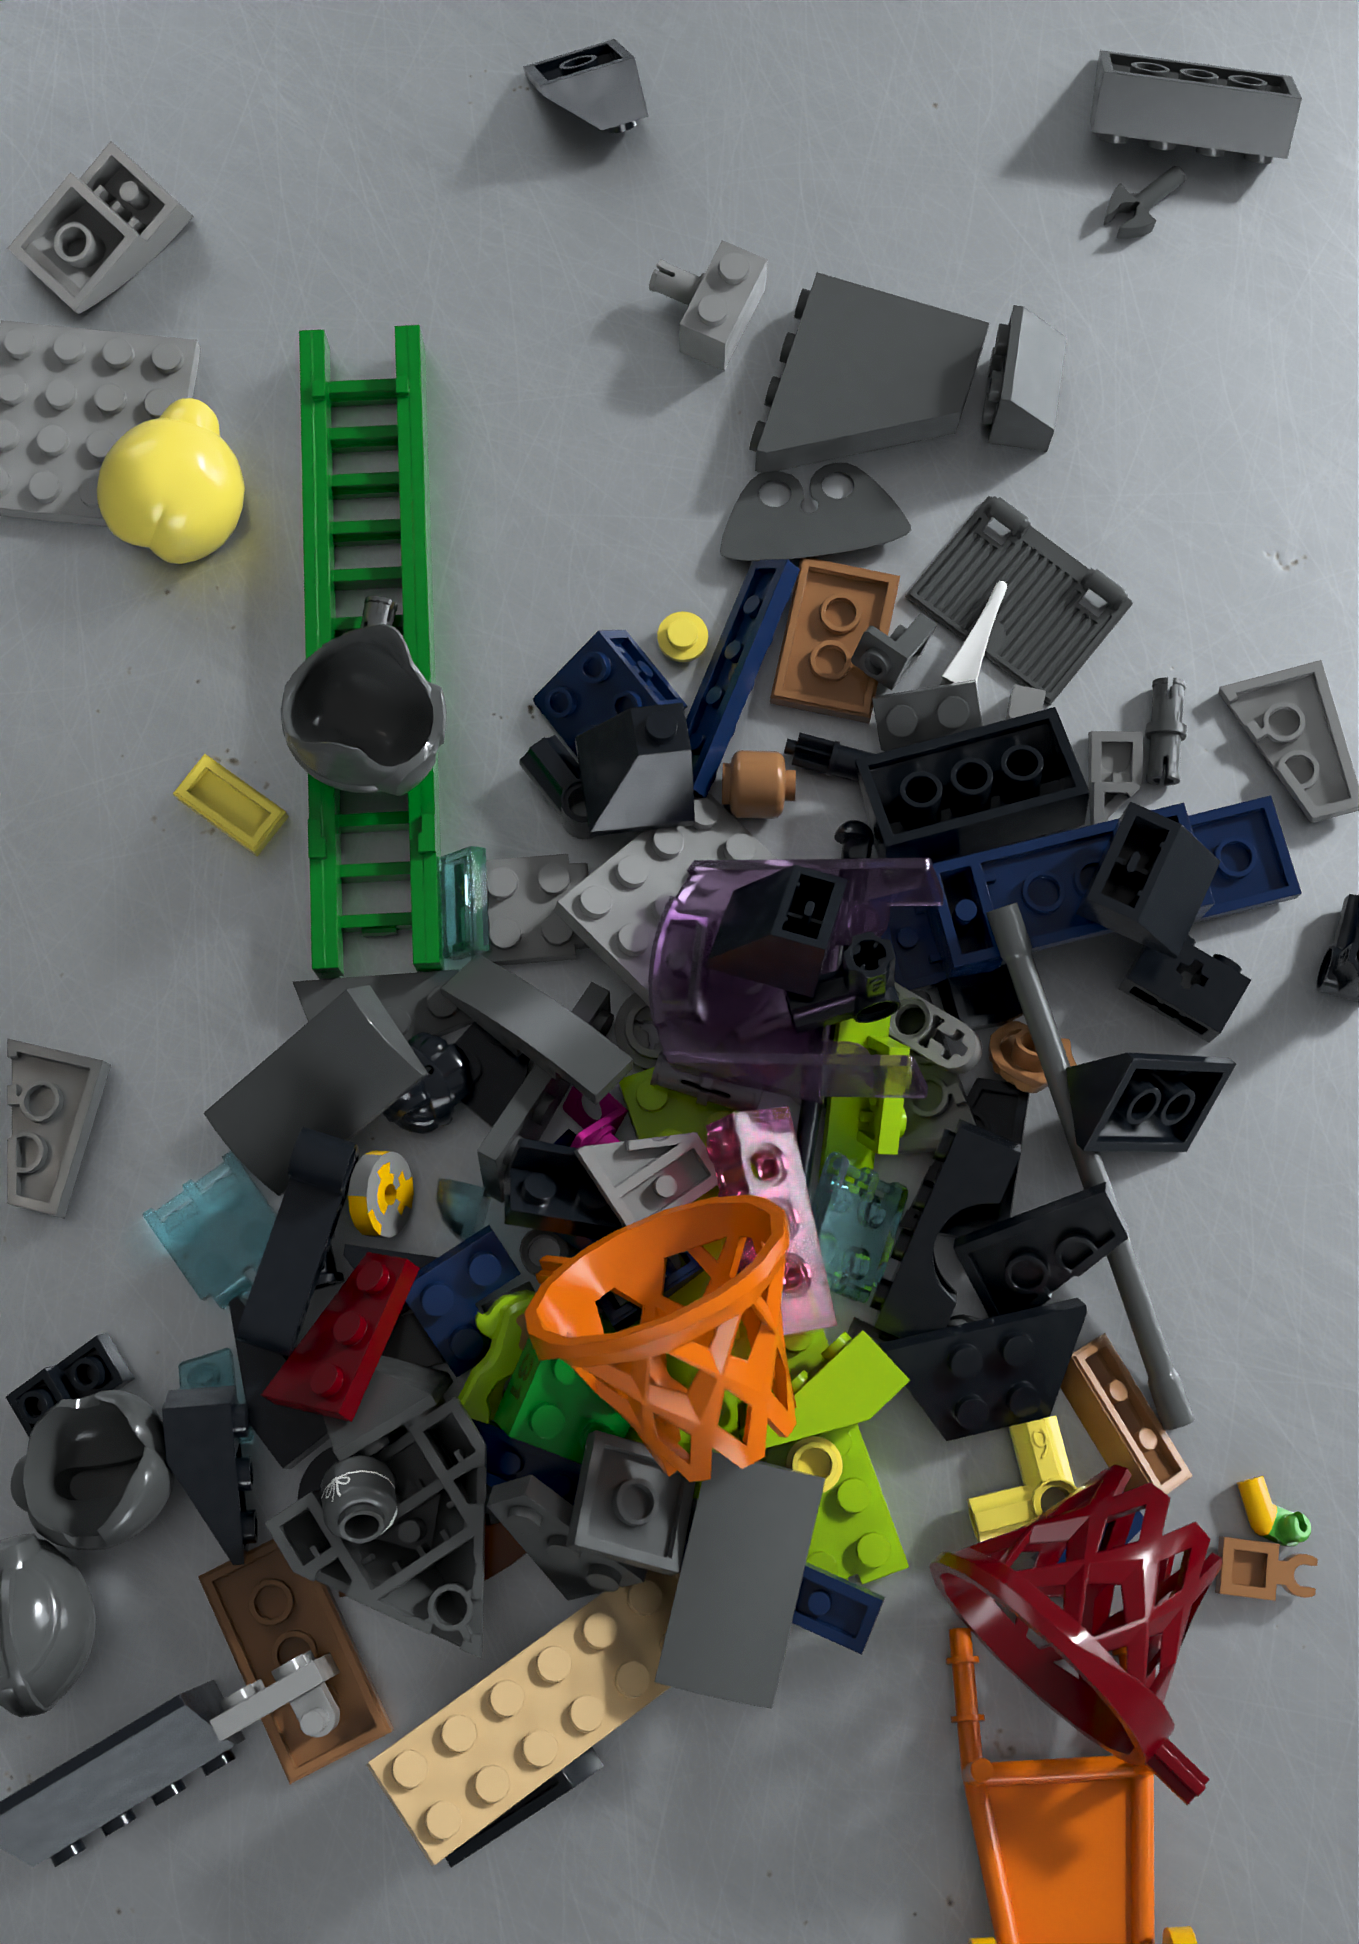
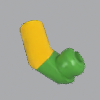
M1264 1476L1237 1482L1249 1524L1256 1534L1287 1547L1296 1546L1309 1538L1311 1534L1309 1519L1299 1511L1293 1513L1272 1504Z

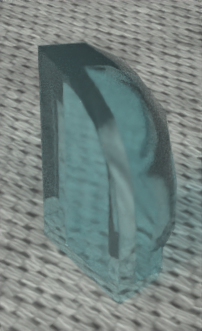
M439 1178L437 1181L436 1204L442 1222L459 1241L463 1242L483 1229L492 1199L484 1187L465 1182Z

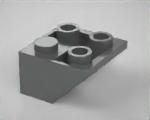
M381 1355L353 1421L349 1422L323 1415L334 1454L339 1462L354 1453L357 1456L369 1457L390 1442L388 1438L399 1431L398 1427L403 1424L408 1430V1427L411 1425L418 1428L426 1423L425 1416L446 1403L443 1395L454 1382L449 1373Z

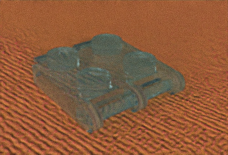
M231 1150L222 1156L223 1163L198 1181L194 1182L190 1179L182 1185L184 1191L155 1211L151 1207L142 1213L146 1222L199 1298L205 1301L212 1296L223 1310L229 1306V1301L237 1295L242 1297L251 1290L253 1283L245 1271L252 1267L257 1273L277 1217V1213ZM228 1171H232V1173L226 1176L225 1178L219 1179ZM213 1182H215V1183L212 1185V1187H211L210 1189H208L206 1192H204V1193L201 1192L203 1189H205V1188L208 1187L210 1184H212ZM189 1199L192 1200V1202H190L189 1204H187V1205H186L185 1207H183L182 1209L176 1210L178 1207H180L181 1205H183V1204H184L185 1202H187ZM169 1215L167 1220L163 1222L162 1219Z
M839 1152L829 1154L826 1158L796 1255L802 1257L799 1276L823 1288H830L831 1291L853 1301L866 1303L870 1297L872 1287L877 1288L881 1277L884 1276L908 1198L907 1187L898 1182L888 1184L880 1180L878 1173L868 1167L858 1169L850 1165L848 1158ZM848 1175L854 1178V1184L844 1180L845 1176ZM876 1190L884 1193V1197L881 1198L875 1195Z

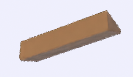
M1106 1333L1075 1350L1072 1353L1060 1388L1108 1467L1116 1464L1129 1470L1131 1477L1124 1492L1151 1482L1168 1494L1193 1476L1163 1429L1160 1421Z

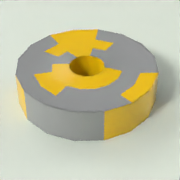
M373 1150L364 1154L354 1167L348 1191L349 1213L354 1226L362 1235L391 1238L399 1234L408 1221L414 1195L413 1178L409 1165L401 1154L393 1151Z

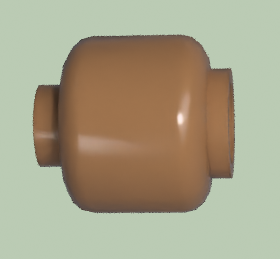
M740 750L733 755L731 763H723L722 805H730V810L735 817L775 819L781 816L785 801H795L796 770H786L785 759L781 753L776 751Z

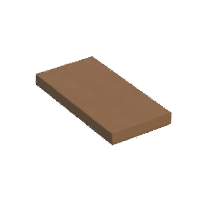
M274 1539L248 1551L245 1564L233 1565L231 1561H228L198 1576L246 1686L261 1679L265 1688L276 1682L271 1671L310 1650L315 1659L330 1653L340 1671L339 1674L325 1681L340 1709L339 1723L327 1735L323 1737L306 1735L301 1730L300 1722L290 1703L261 1718L289 1784L394 1730L330 1587L294 1573Z

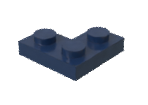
M487 1225L419 1269L406 1299L407 1304L456 1378L476 1366L486 1356L491 1346L492 1339L482 1335L476 1327L475 1315L477 1312H480L476 1303L521 1274L490 1225Z

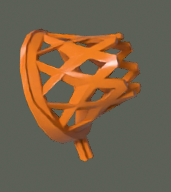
M755 1195L710 1197L662 1210L618 1229L587 1246L572 1258L552 1255L543 1256L539 1260L542 1270L535 1274L537 1281L541 1285L524 1312L527 1332L539 1361L559 1358L567 1363L598 1396L607 1402L635 1429L655 1461L668 1477L679 1471L689 1482L711 1480L713 1448L741 1469L754 1464L765 1457L767 1424L779 1437L784 1438L791 1434L796 1425L795 1408L797 1406L786 1357L781 1314L786 1250L789 1248L790 1222L782 1208L766 1197ZM727 1237L718 1261L702 1246ZM746 1238H752L757 1255L746 1268L737 1274ZM688 1251L711 1279L702 1298L683 1306L663 1296L667 1257ZM609 1291H612L642 1309L640 1325L615 1333L604 1334L596 1301ZM740 1320L746 1327L751 1346L748 1360L731 1355ZM666 1353L699 1369L689 1388L669 1375ZM725 1389L747 1404L743 1442L718 1425ZM679 1429L691 1435L690 1454L678 1444L681 1440Z

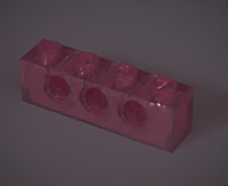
M789 1106L731 1113L706 1125L708 1135L706 1147L708 1156L714 1163L719 1187L718 1197L739 1195L766 1197L785 1211L790 1222L789 1248L786 1250L781 1300L784 1338L806 1335L837 1326ZM751 1163L756 1168L758 1179L751 1170ZM746 1238L737 1274L746 1268L757 1255L752 1238Z

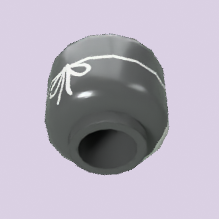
M352 1456L341 1462L334 1463L325 1472L320 1485L323 1518L326 1527L332 1534L350 1542L364 1543L376 1539L393 1525L397 1516L394 1478L391 1470L384 1462L374 1457Z

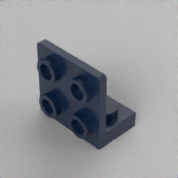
M598 630L533 698L534 704L576 756L575 737L629 708L682 702L684 710L688 707L626 630Z

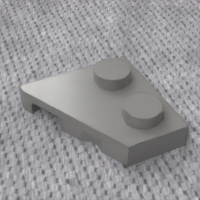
M697 1132L582 1146L574 1151L623 1227L662 1210L692 1203L727 1179Z

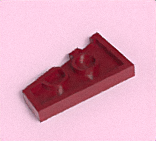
M367 1252L262 1392L261 1396L277 1405L352 1422L420 1268L406 1258Z

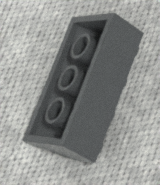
M1100 50L1090 124L1092 132L1099 133V139L1110 143L1124 144L1128 142V137L1148 140V146L1160 150H1175L1177 144L1195 146V151L1205 156L1223 157L1225 151L1244 153V159L1248 161L1270 164L1273 162L1274 157L1288 158L1302 97L1292 76Z

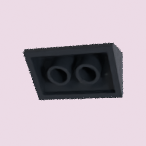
M1123 1053L1067 1067L1066 1072L1076 1144L1083 1151L1187 1152L1236 1063L1230 1058Z

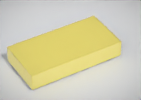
M206 754L201 757L173 793L176 799L257 857L289 817L285 810Z

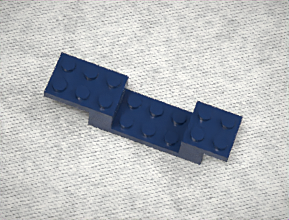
M1271 795L1189 816L1184 803L1151 810L1182 824L1221 861L1193 924L1296 899L1302 894ZM1119 818L926 865L919 882L869 893L867 899L877 935L881 939H889L894 949L895 982L910 991H923L937 987L939 982L947 978L995 970L1001 965L1003 959L1000 956L986 912L1015 902L1018 904L1031 941L1032 952L1114 932L1077 915L1076 912Z

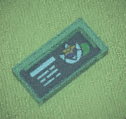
M469 846L440 857L444 959L461 960L489 951L486 848Z

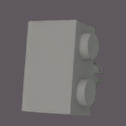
M722 240L706 273H702L700 277L660 259L657 263L659 271L654 269L649 283V290L661 293L688 305L679 324L680 352L725 371L766 289L767 259Z

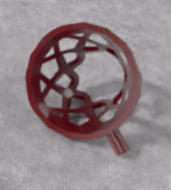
M1114 1464L1108 1469L1106 1468L1056 1505L1021 1528L968 1546L955 1553L941 1552L929 1566L935 1585L956 1615L970 1628L987 1650L1046 1706L1085 1737L1117 1758L1132 1765H1146L1186 1805H1189L1196 1796L1199 1797L1206 1788V1783L1210 1779L1168 1739L1174 1731L1175 1723L1164 1705V1700L1186 1633L1202 1599L1221 1569L1223 1562L1222 1558L1213 1552L1205 1559L1211 1539L1196 1521L1162 1535L1171 1499L1166 1493L1151 1482L1123 1493L1131 1474L1127 1468ZM1145 1509L1139 1541L1125 1544L1135 1513ZM1106 1523H1108L1107 1529H1106V1531H1105V1534H1104V1537H1103V1540H1102V1543H1101V1546H1100V1542H1101V1539H1102V1536H1103V1532H1104V1529H1105V1525H1106ZM1066 1548V1562L1058 1563ZM1184 1551L1180 1569L1171 1575L1175 1555ZM1021 1552H1038L1033 1568L1015 1571L1011 1568V1565ZM1115 1585H1120L1123 1610L1109 1617ZM1048 1597H1063V1609ZM995 1601L999 1602L1001 1605H1003L1013 1614L1016 1615L1015 1624L995 1603ZM1029 1627L1049 1645L1038 1648L1026 1637ZM1126 1647L1127 1672L1121 1668L1108 1652ZM1065 1659L1079 1674V1679L1054 1663V1661ZM1158 1664H1159V1673L1157 1674V1676H1156V1678H1155V1675H1156V1667H1157Z

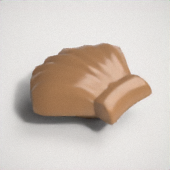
M1011 1021L990 1035L988 1047L989 1061L992 1063L995 1073L1001 1075L1007 1082L1014 1084L1022 1092L1038 1093L1048 1087L1026 1024L1019 1021ZM1061 1038L1070 1066L1077 1065L1072 1055L1070 1039Z

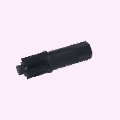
M799 733L798 741L787 738L784 754L793 756L791 765L821 772L827 776L833 774L856 781L859 780L855 759L874 755L871 752L841 745L836 740L834 742L804 733Z

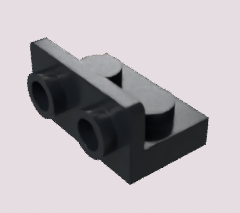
M524 1138L518 1140L504 1172L505 1224L600 1240L618 1229V1218L574 1153L578 1148Z

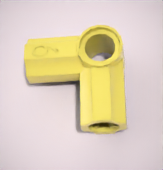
M1056 1415L1009 1427L1023 1485L967 1498L968 1513L977 1543L1019 1529L1042 1514L1041 1498L1047 1489L1056 1487L1064 1493L1065 1497L1078 1489L1074 1485Z

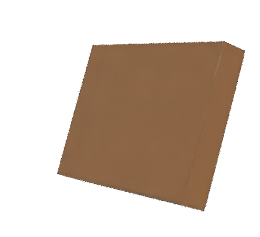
M809 557L801 558L799 563L800 572L794 586L770 696V704L870 724L873 710L872 699L876 696L878 681L853 665L851 658L863 633L869 626L876 627L888 636L900 576Z

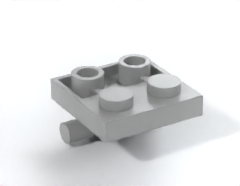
M310 1650L271 1671L276 1682L265 1688L262 1680L259 1679L219 1701L224 1712L209 1721L219 1741L225 1740L287 1703H290L300 1722L301 1730L306 1735L323 1737L334 1730L340 1720V1709L325 1681L340 1673L332 1655L328 1653L315 1659Z

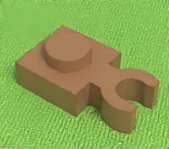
M1219 1536L1218 1556L1222 1558L1223 1563L1216 1575L1215 1593L1276 1601V1587L1279 1584L1291 1595L1299 1597L1315 1596V1588L1300 1586L1294 1578V1573L1298 1566L1303 1564L1317 1566L1318 1559L1314 1556L1295 1553L1280 1561L1278 1560L1279 1544Z

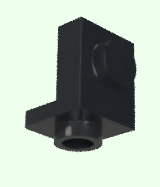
M1006 964L991 972L951 977L937 984L944 1011L965 1023L973 1031L1003 1026L1024 1015Z

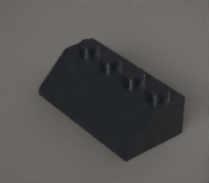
M1056 707L855 759L868 826L874 834V847L885 878L920 869L926 865L1085 825L1090 791Z

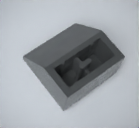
M1013 305L1009 323H999L995 347L992 348L988 378H991L989 393H986L982 423L990 424L988 439L990 444L1047 452L1055 431L1067 337L1024 306Z

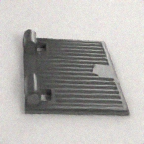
M988 496L905 595L907 599L965 641L985 608L996 583L999 581L1006 582L1007 590L992 626L984 657L1021 685L1045 690L1044 702L1049 706L1133 605L1124 588L1098 569L1087 568L1033 528L1027 516L1001 497L997 498L995 496ZM993 519H996L1012 531L1002 546L983 532ZM1089 590L1109 603L1099 617L1079 604Z

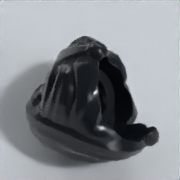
M420 1032L407 1042L424 1068L431 1067L434 1072L422 1079L382 1114L389 1122H394L406 1131L424 1134L437 1129L439 1126L451 1123L454 1107L471 1092L472 1075L469 1068L470 1061L456 1043L448 1044L443 1038L432 1036L430 1033Z

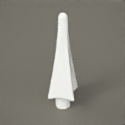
M999 581L996 583L976 624L941 676L943 679L939 686L975 679L977 685L990 632L1007 590L1006 582Z

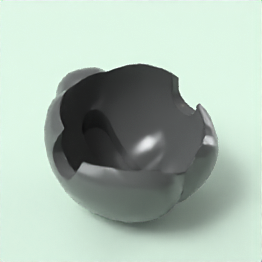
M105 1390L79 1399H62L44 1413L31 1431L27 1454L18 1460L12 1473L10 1490L13 1500L18 1507L28 1512L31 1524L38 1534L53 1544L76 1550H105L133 1538L149 1526L160 1514L174 1486L175 1475L166 1460L163 1420L158 1412L144 1399L122 1390Z

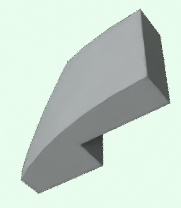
M1088 732L1090 823L1094 825L1106 822L1128 798L1132 797L1141 788L1140 785L1142 784L1143 732Z

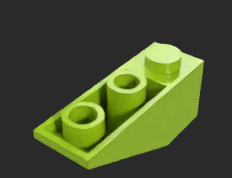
M864 1330L853 1339L844 1331L821 1353L828 1363L811 1378L803 1370L791 1382L797 1406L795 1408L796 1425L791 1434L784 1438L779 1437L767 1424L765 1449L870 1420L910 1379ZM745 1426L739 1431L742 1437L744 1436Z

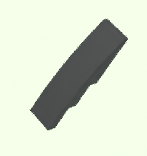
M479 954L470 960L441 988V994L514 1055L519 1057L522 1053L525 1054L556 1081L563 1077L595 1105L633 1069V1058L587 1022L514 973Z

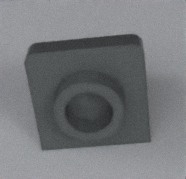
M920 613L908 628L900 624L890 637L876 627L869 626L863 633L851 658V662L868 676L892 691L922 656L938 624L923 613Z

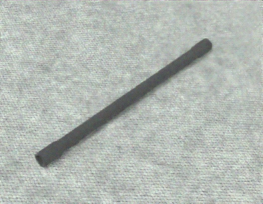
M1015 902L986 912L1000 956L1005 961L1083 1189L1085 1190L1106 1182L1117 1203L1100 1151H1083L1076 1144L1066 1068L1071 1066L1032 956V944L1018 904ZM1128 1238L1106 1256L1148 1375V1387L1164 1430L1177 1429L1192 1423L1195 1419L1180 1375L1174 1369L1130 1238Z

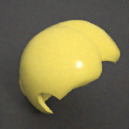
M182 398L170 404L159 418L145 421L127 431L112 446L105 456L99 471L97 501L106 525L119 539L134 546L150 548L163 561L184 564L208 556L220 548L231 536L237 526L243 508L245 485L235 454L220 437L219 422L213 410L200 400Z

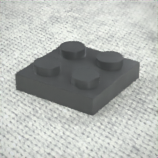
M598 1430L588 1433L566 1548L670 1576L679 1574L696 1481L689 1482L679 1471L668 1477L643 1443Z

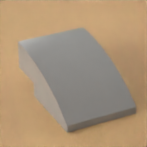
M110 141L80 178H77L71 172L7 249L74 312L80 314L99 303L140 272L180 233L194 216L126 153Z

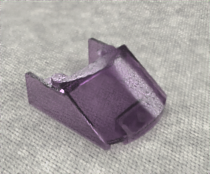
M928 858L694 860L687 869L690 876L686 879L676 897L670 896L665 905L654 937L648 981L651 1017L653 1025L657 1029L658 1037L664 1050L663 1053L674 1071L824 1104V1097L927 1098L928 1085L913 1056L870 1055L868 1050L859 1043L830 1041L831 1025L796 1034L789 1016L783 989L708 969L706 964L733 890L795 864L848 879L836 928L821 975L836 971L839 945H851L853 936L872 931L880 938L887 930L891 906L943 905L944 893L931 860Z

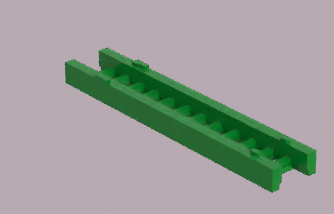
M420 325L395 326L396 378L330 381V346L325 330L299 331L306 659L321 648L323 644L349 631L360 628L362 616L336 618L335 591L402 588L403 614L395 615L392 626L404 636L411 658L426 681L436 684L425 346ZM397 404V425L336 428L331 426V407ZM398 450L399 471L333 475L332 454ZM400 497V519L334 522L333 500ZM401 544V566L335 569L334 547ZM438 750L436 752V762L423 781L408 792L409 811L340 814V789L328 786L308 773V858L310 859L311 958L314 973L319 979H333L344 976L343 933L362 932L363 937L397 935V930L412 929L413 965L416 971H444ZM409 830L410 861L341 865V834ZM411 880V912L343 915L342 884Z

